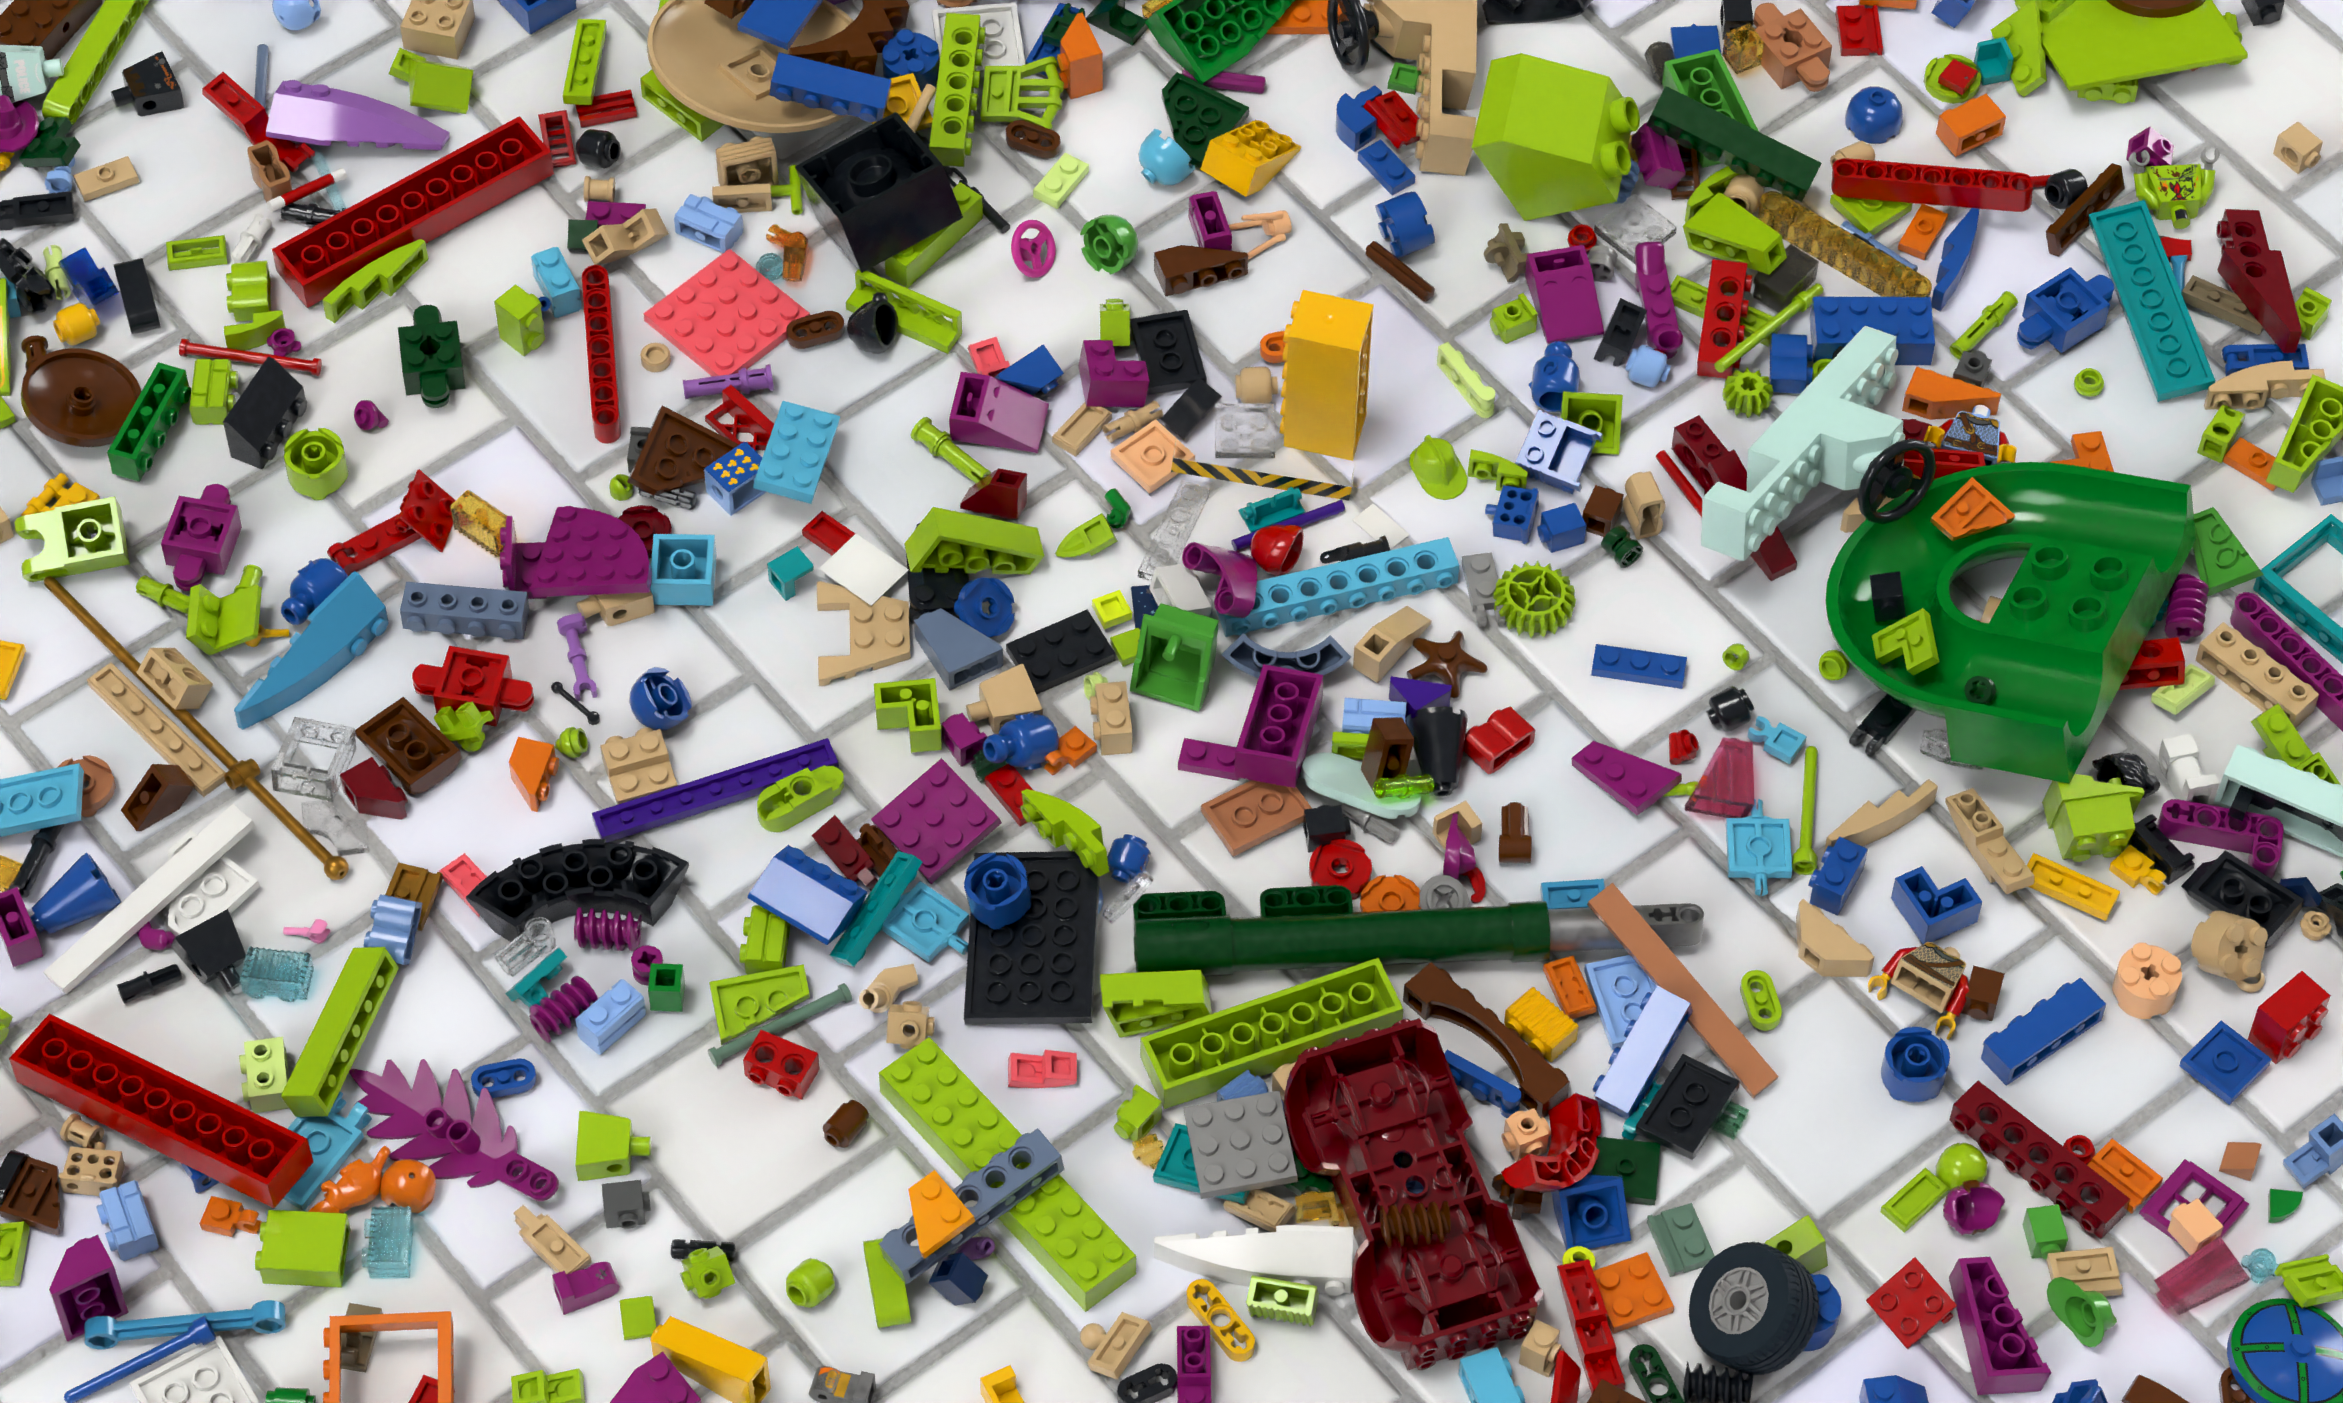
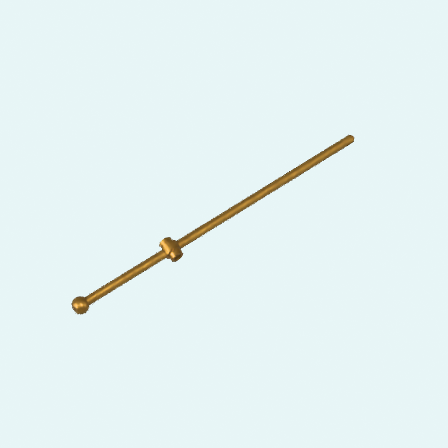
M48 576L44 579V585L230 770L224 774V779L231 789L234 790L238 787L243 788L246 786L324 864V872L327 877L332 880H340L346 876L349 870L346 859L341 856H333L255 778L260 775V768L253 759L238 761L186 709L175 710L136 673L141 664L54 577Z

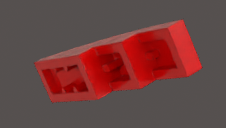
M1589 1259L1557 1266L1569 1320L1591 1393L1593 1394L1601 1379L1625 1390V1380L1616 1357V1345L1607 1322L1608 1313Z

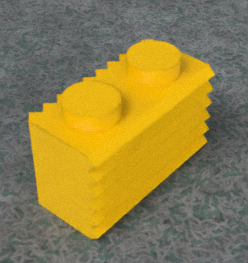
M1531 987L1505 1010V1026L1516 1030L1520 1037L1528 1043L1529 1047L1539 1050L1549 1062H1553L1554 1059L1558 1058L1563 1051H1566L1577 1040L1578 1024L1570 1019L1568 1015L1564 1014L1563 1011H1560L1558 1007H1555L1554 1003H1551L1544 995H1541L1540 991H1537L1535 987Z

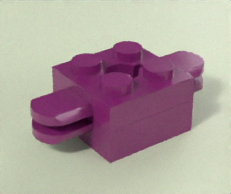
M207 485L200 499L179 496L163 536L161 547L165 563L169 566H175L172 572L175 584L184 591H190L191 587L201 584L205 572L225 574L242 529L238 506L230 505L229 491L223 485Z

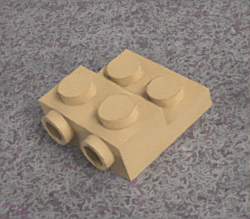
M642 728L636 732L635 736L624 739L621 736H612L606 740L605 744L600 745L602 760L617 805L678 786L660 729L653 731L651 728Z

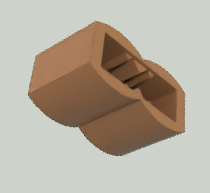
M266 140L248 147L247 152L252 177L256 185L262 189L266 203L293 190L289 170L284 163L279 161L278 151L271 142Z

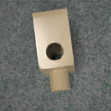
M651 591L649 593L588 595V598L576 603L579 613L585 619L599 613L608 626H614L655 613Z
M1024 664L1017 665L981 682L979 685L980 701L966 705L970 722L987 718L992 731L996 734L999 733L1000 728L1006 722L1016 719V715L1028 714L1029 712L1043 715V709Z

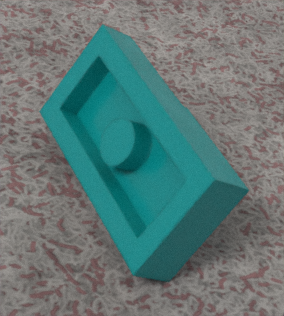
M557 948L505 994L512 1002L520 999L529 1008L533 1004L540 1005V1000L543 997L549 996L539 981L544 977L549 981L563 969L560 963L567 956L560 948Z

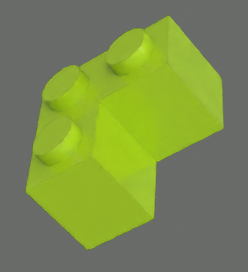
M935 678L874 683L877 730L908 727L911 753L942 750Z

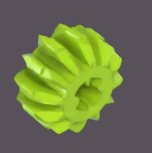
M1747 367L1744 373L1735 370L1733 376H1727L1722 397L1726 401L1727 409H1734L1736 416L1740 413H1745L1747 418H1749L1751 413L1760 416L1763 410H1768L1771 398L1773 397V388L1770 385L1769 376L1761 377L1760 369L1752 373Z

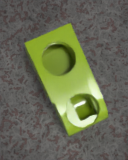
M2223 404L2203 432L2197 453L2222 464L2224 455L2228 452L2240 431L2246 414Z

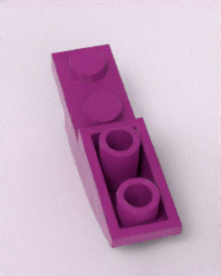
M1177 1326V1403H1211L1210 1326Z

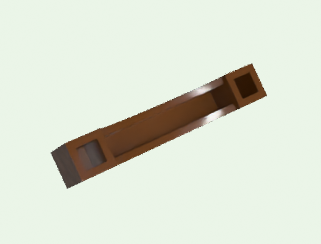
M1430 962L1404 984L1403 1002L1425 1021L1429 1017L1456 1024L1481 1038L1500 1055L1517 1080L1521 1091L1520 1103L1528 1110L1535 1108L1539 1117L1545 1118L1550 1109L1568 1098L1570 1081L1561 1069L1551 1066L1539 1050L1529 1047L1522 1041L1516 1030L1507 1028L1500 1022L1497 1015L1491 1009L1484 1008L1479 1004L1468 989H1462L1457 985L1446 970L1439 969Z

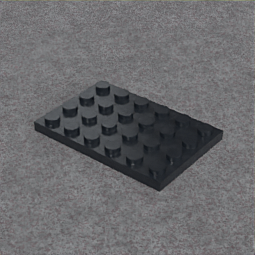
M1075 851L995 852L996 855L1006 856V854L1012 855L1023 864L1031 891V907L1019 920L1000 929L990 928L970 913L963 1018L965 1025L1092 1023L1100 877L1090 868L1084 867ZM974 853V860L988 853Z

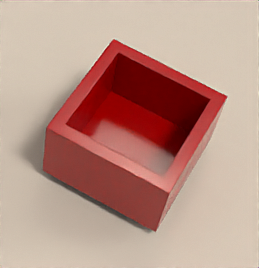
M2301 971L2258 1006L2247 1040L2269 1056L2275 1064L2284 1057L2290 1059L2300 1049L2302 1042L2306 1039L2309 1041L2313 1040L2323 1028L2321 1022L2329 1011L2327 1005L2331 995L2306 973Z

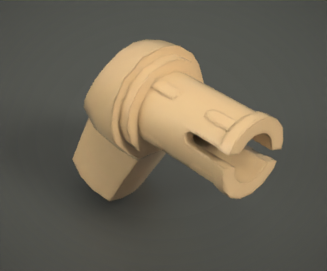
M914 964L884 969L870 986L860 993V1005L874 1013H882L889 1010L900 992L918 985Z

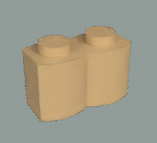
M1650 471L1635 473L1625 483L1627 495L1623 500L1622 507L1636 539L1639 540L1660 533L1663 527L1661 515L1666 505Z

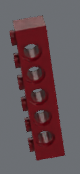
M1979 1080L1953 1104L1949 1121L1953 1123L1959 1132L1969 1135L1978 1143L1983 1151L1993 1154L2003 1162L2010 1172L2020 1175L2034 1191L2044 1194L2054 1202V1205L2059 1204L2060 1211L2068 1213L2076 1219L2088 1233H2093L2102 1239L2126 1215L2130 1202L2129 1197ZM1981 1120H1988V1121H1990L1992 1124H1986V1123L1982 1122ZM2007 1140H2014L2017 1143H2009ZM2032 1159L2040 1160L2042 1163H2035ZM2057 1179H2063L2068 1183H2061ZM2082 1199H2089L2093 1203H2086Z

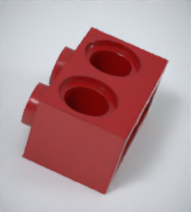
M760 1030L743 1059L744 1074L749 1080L759 1085L766 1084L773 1087L784 1096H794L799 1099H803L820 1070L817 1052L764 1030ZM764 1059H769V1060H771L770 1062H767V1063H762V1062H760L761 1060H764ZM792 1071H798V1072H800L799 1074H796V1075L788 1074V1073H790V1072H792Z

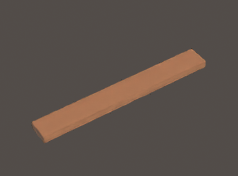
M1613 882L1588 901L1587 905L1656 986L1691 1003L1693 1012L1687 1022L1732 1075L1740 1081V1084L1752 1098L1756 1097L1778 1079L1779 1076Z

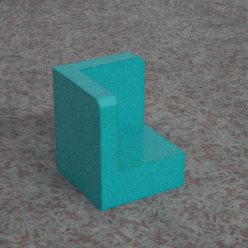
M2005 37L1977 43L1974 63L1978 72L1980 71L1982 86L2010 80L2014 58Z
M798 546L767 563L769 582L785 601L796 595L795 581L814 570L812 562Z

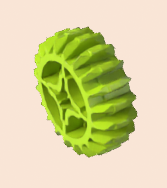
M1525 561L1522 568L1514 564L1511 572L1505 570L1502 579H1498L1496 583V589L1493 594V599L1496 600L1494 602V609L1496 610V606L1503 605L1499 611L1500 617L1505 616L1508 630L1516 627L1518 635L1525 631L1528 632L1530 638H1532L1534 633H1540L1544 637L1547 630L1555 634L1558 627L1564 628L1567 620H1570L1573 615V608L1576 602L1574 586L1570 585L1569 576L1562 577L1561 568L1552 571L1550 563L1546 567H1542L1539 561L1534 566H1530Z

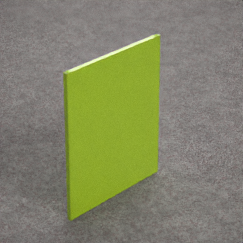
M2015 0V5L2019 10L2031 0ZM2076 0L2049 23L2040 19L2044 34L2041 35L2042 48L2069 91L2248 59L2247 51L2212 0H2206L2201 6L2191 12L2167 18H2149L2129 14L2112 6L2106 0Z

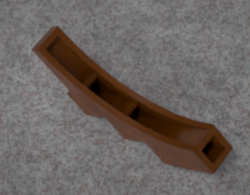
M862 0V10L857 18L844 30L828 39L813 44L789 48L788 55L874 75L878 57L877 53H882L884 46L888 45V41L893 38L894 29L906 27L910 6L907 0Z

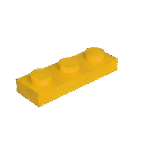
M2033 853L2027 864L2034 874V884L2028 887L2104 921L2108 919L2119 898L2120 891L2038 854Z

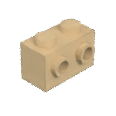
M1126 681L1095 684V696H1090L1091 715H1097V722H1093L1094 740H1100L1101 756L1132 753V726Z

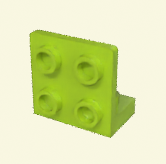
M201 584L191 587L186 639L210 656L257 638L262 588L256 584L218 598Z

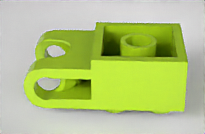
M115 496L55 507V510L18 517L14 522L15 531L21 538L41 539L45 542L44 549L39 555L26 559L22 563V577L27 581H43L48 576L59 578L130 564L122 510ZM96 533L97 535L91 539V534Z

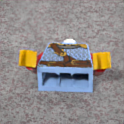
M1984 405L1974 406L1972 413L1960 411L1955 419H1949L1939 427L1929 426L1924 438V442L1936 444L1938 448L1941 446V449L1983 452L1986 466L1995 465L1996 463H2001V461L2015 463L2017 448L2010 445L2006 434L2000 431V422L1997 419L1989 418L1990 409Z

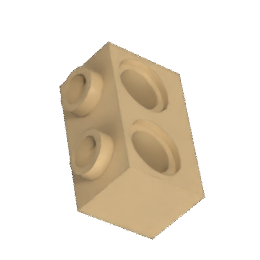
M150 648L136 672L175 710L200 709L213 686V683L176 648Z

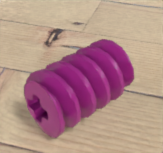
M2178 574L2169 591V605L2164 629L2168 638L2179 637L2180 641H2186L2200 636L2204 631V614L2207 609L2209 586L2193 575Z
M578 907L574 922V940L576 941L577 939L581 948H585L590 940L593 949H598L601 942H603L604 949L610 950L615 942L618 951H623L626 944H628L629 950L634 952L641 940L642 916L640 914L638 920L634 921L632 912L628 911L625 920H621L620 913L616 910L613 918L609 919L607 910L603 909L600 918H596L594 908H590L587 917H584L582 908Z
M574 976L571 979V984H562L560 991L554 990L550 993V998L543 997L540 1000V1006L533 1004L529 1008L531 1024L539 1036L547 1043H550V1031L560 1036L562 1034L559 1026L561 1023L570 1029L572 1027L570 1017L572 1016L576 1019L581 1014L580 1010L585 1011L591 1006L590 1003H594L598 997L587 981L579 976Z

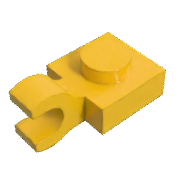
M2129 845L2110 863L2109 871L2132 888L2141 883L2154 895H2158L2165 888V885L2162 883L2167 879L2163 872L2154 869V861L2132 845Z

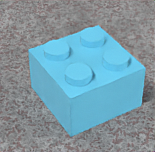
M653 535L652 583L650 590L653 594L654 605L713 606L717 557L715 535Z

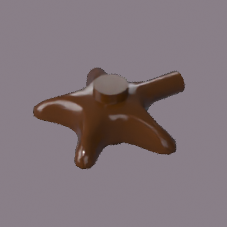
M1459 630L1453 634L1449 642L1445 643L1416 638L1412 645L1425 656L1427 661L1408 670L1407 677L1408 679L1418 680L1426 675H1435L1444 684L1452 685L1451 698H1457L1460 695V676L1462 673L1468 671L1486 673L1488 669L1484 662L1470 656L1463 650L1464 635Z

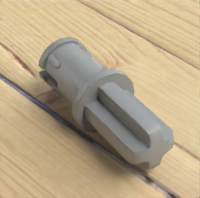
M1345 803L1341 806L1343 815L1361 825L1363 831L1370 830L1390 843L1398 836L1399 828L1384 818Z

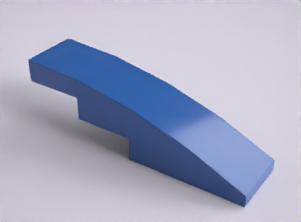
M1971 208L1944 241L1941 256L1942 262L1939 264L1936 283L1938 284L1934 287L1931 301L1932 308L1940 312L1955 292L1966 270L1973 249L1980 209Z

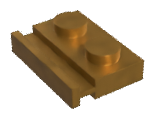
M398 862L385 895L422 903L417 928L419 931H422L442 883V873L437 872L435 874L429 872L428 869Z

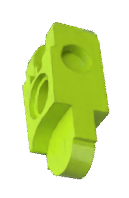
M824 765L813 771H810L807 767L767 787L760 793L759 800L757 801V814L760 825L770 832H782L832 805L833 798L840 795L844 788V775L842 771L835 766Z

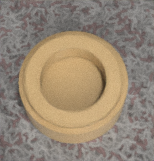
M650 343L641 350V364L647 371L661 372L670 365V351L664 344Z

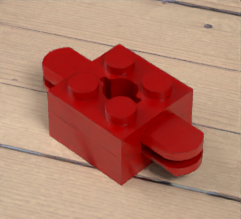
M449 646L443 667L420 664L412 673L415 692L417 694L433 696L436 714L441 708L451 706L455 712L464 703L473 701L479 712L490 710L494 717L492 721L486 722L484 725L497 727L502 708L526 712L534 704L531 683L512 679L508 655Z

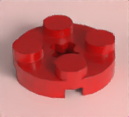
M1346 839L1332 840L1329 845L1317 847L1311 855L1309 876L1312 886H1343L1350 890L1352 900L1359 897L1360 892L1371 880V859L1365 854V849L1356 842ZM1340 864L1345 865L1347 872L1336 873L1332 868H1338Z

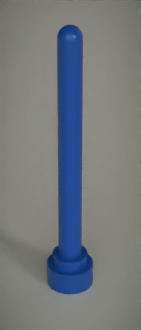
M205 1315L192 1321L193 1325L188 1327L187 1332L67 1391L64 1394L65 1402H77L193 1343L196 1345L200 1343L206 1345L216 1340V1335Z

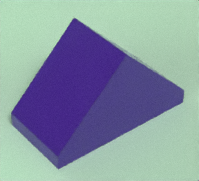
M1391 676L1389 700L1406 702L1405 718L1411 714L1412 719L1418 716L1417 711L1420 709L1442 706L1450 707L1452 685Z

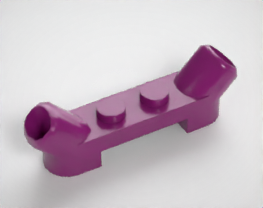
M1661 242L1638 243L1635 246V285L1637 292L1640 293L1642 308L1647 310L1644 317L1647 328V344L1649 347L1666 353L1667 359H1671L1681 347L1683 335L1678 328L1665 264L1664 245Z

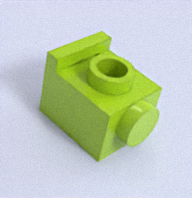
M2307 286L2295 302L2302 329L2301 336L2310 340L2327 319L2332 300Z
M1522 293L1518 295V299L1492 309V317L1489 321L1493 333L1499 335L1503 342L1507 344L1536 332L1538 313L1525 294Z
M1136 1084L1133 1088L1132 1099L1130 1101L1125 1100L1117 1110V1123L1113 1126L1115 1132L1122 1138H1129L1136 1144H1139L1162 1118V1101Z

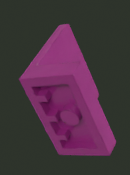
M506 516V527L500 528L501 545H503V552H500L503 588H509L511 591L527 592L528 599H546L547 597H533L530 590L545 542L517 543L513 516Z

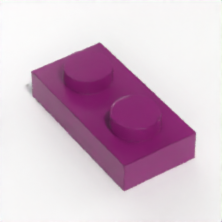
M588 201L585 220H598L599 227L602 225L623 224L642 209H646V204Z
M1184 738L1178 760V770L1238 781L1239 778L1235 777L1236 747Z

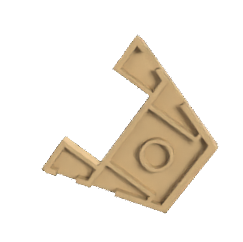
M822 581L817 582L818 611L849 610L850 655L818 657L819 686L829 685L830 680L843 676L845 679L854 677L856 672L873 668V670H877L910 659L909 602L881 596L870 606L843 586Z

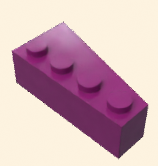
M1991 1257L1959 1258L1949 1276L1954 1302L1957 1304L1956 1310L1977 1395L2041 1391L2052 1372L2047 1363H2043L2037 1353L2038 1346L2034 1338L2028 1336L2022 1324L2023 1318L2018 1308L2014 1309L2008 1298L2009 1291Z

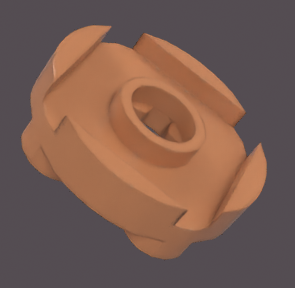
M90 755L83 756V759L75 761L72 758L65 760L58 767L79 763L83 768V783L87 780L89 781V786L83 789L81 815L84 817L93 816L98 809H101L110 801L114 794L116 784L111 769L105 761Z

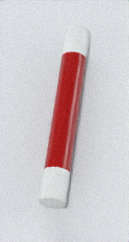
M343 168L335 170L267 201V207L271 212H274L346 179L347 174Z

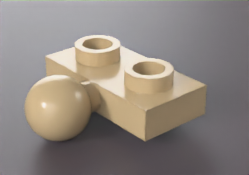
M1121 1312L1107 1334L1099 1324L1090 1323L1084 1326L1080 1332V1341L1084 1347L1095 1350L1087 1362L1090 1370L1118 1380L1151 1332L1152 1327L1149 1321Z

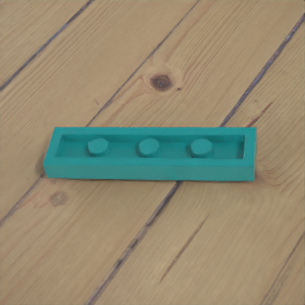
M897 851L830 953L832 958L837 962L855 967L857 962L864 957L866 948L874 936L881 931L883 922L891 910L898 905L900 896L908 884L915 879L917 871L923 863L915 855Z

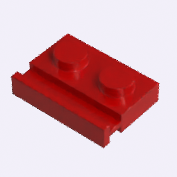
M1865 5L1836 6L1835 15L1841 56H1869V53L1882 55L1883 44L1877 5H1873V8H1865Z
M1395 90L1375 97L1373 101H1366L1363 108L1377 119L1378 128L1397 149L1401 148L1404 144L1407 146L1420 140V137L1416 136V123L1420 118Z

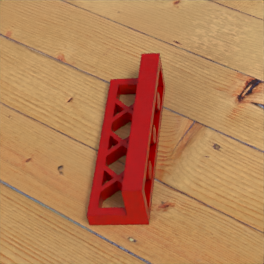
M729 385L722 390L723 404L707 414L705 422L719 435L739 445L743 442L737 439V432L751 433L754 436L753 442L747 443L755 451L765 450L774 423L737 389ZM728 412L734 418V424H721L717 419Z

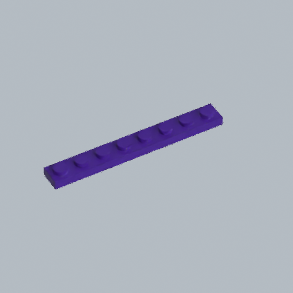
M826 738L593 812L592 819L600 839H605L606 843L759 795L767 787L776 784L777 781L807 767L810 771L824 765L839 768V763L829 739Z

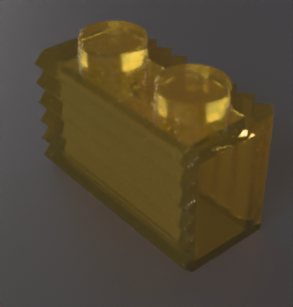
M465 491L451 505L454 530H459V533H463V536H467L468 539H472V542L481 545V548L490 551V555L494 554L495 558L500 557V552H503L500 528L506 527L507 515L472 491Z

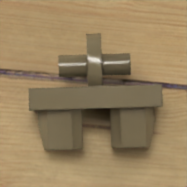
M1500 223L1498 234L1487 242L1488 247L1483 255L1488 263H1497L1501 267L1507 282H1515L1520 273H1525L1527 254L1532 253L1521 252L1525 245V238L1522 232H1511L1508 223Z

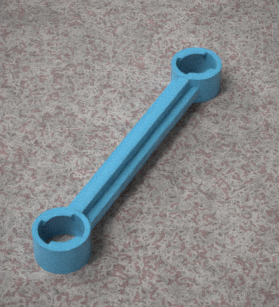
M265 1300L254 1304L252 1309L117 1321L108 1316H96L86 1320L84 1324L85 1345L93 1349H109L116 1346L118 1341L181 1335L188 1331V1327L193 1325L192 1321L204 1315L210 1322L214 1332L253 1328V1330L259 1333L272 1334L280 1332L286 1327L285 1305L279 1301Z

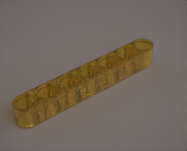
M1769 191L1761 196L1758 219L1781 234L1782 239L1882 297H1930L1932 284L1928 278L1777 191Z

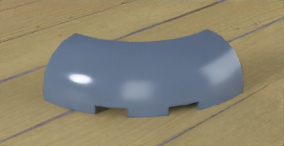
M1243 633L1221 654L1232 665L1257 678L1260 676L1263 664L1324 676L1342 666L1351 658L1331 635L1321 643L1305 650L1278 652L1260 646Z

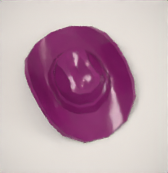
M0 95V152L14 153L28 147L37 136L38 115L35 108L27 101L12 103L9 96Z

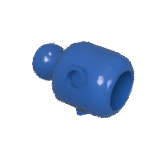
M1555 341L1546 347L1544 351L1545 356L1535 363L1532 381L1529 383L1532 399L1535 404L1549 412H1561L1563 391L1579 392L1580 383L1579 367L1571 359V348L1565 342Z
M319 558L314 561L310 560L307 566L297 571L299 574L290 585V598L286 599L281 606V614L287 622L293 625L304 623L308 615L348 577L345 570L338 563L327 558Z
M1029 712L1028 714L1016 715V719L1006 722L1000 728L998 734L988 736L983 743V752L986 759L992 763L998 764L1006 761L1009 765L1024 768V770L1038 769L1042 767L1041 763L1046 762L1045 756L1058 750L1059 736L1055 725L1048 717Z

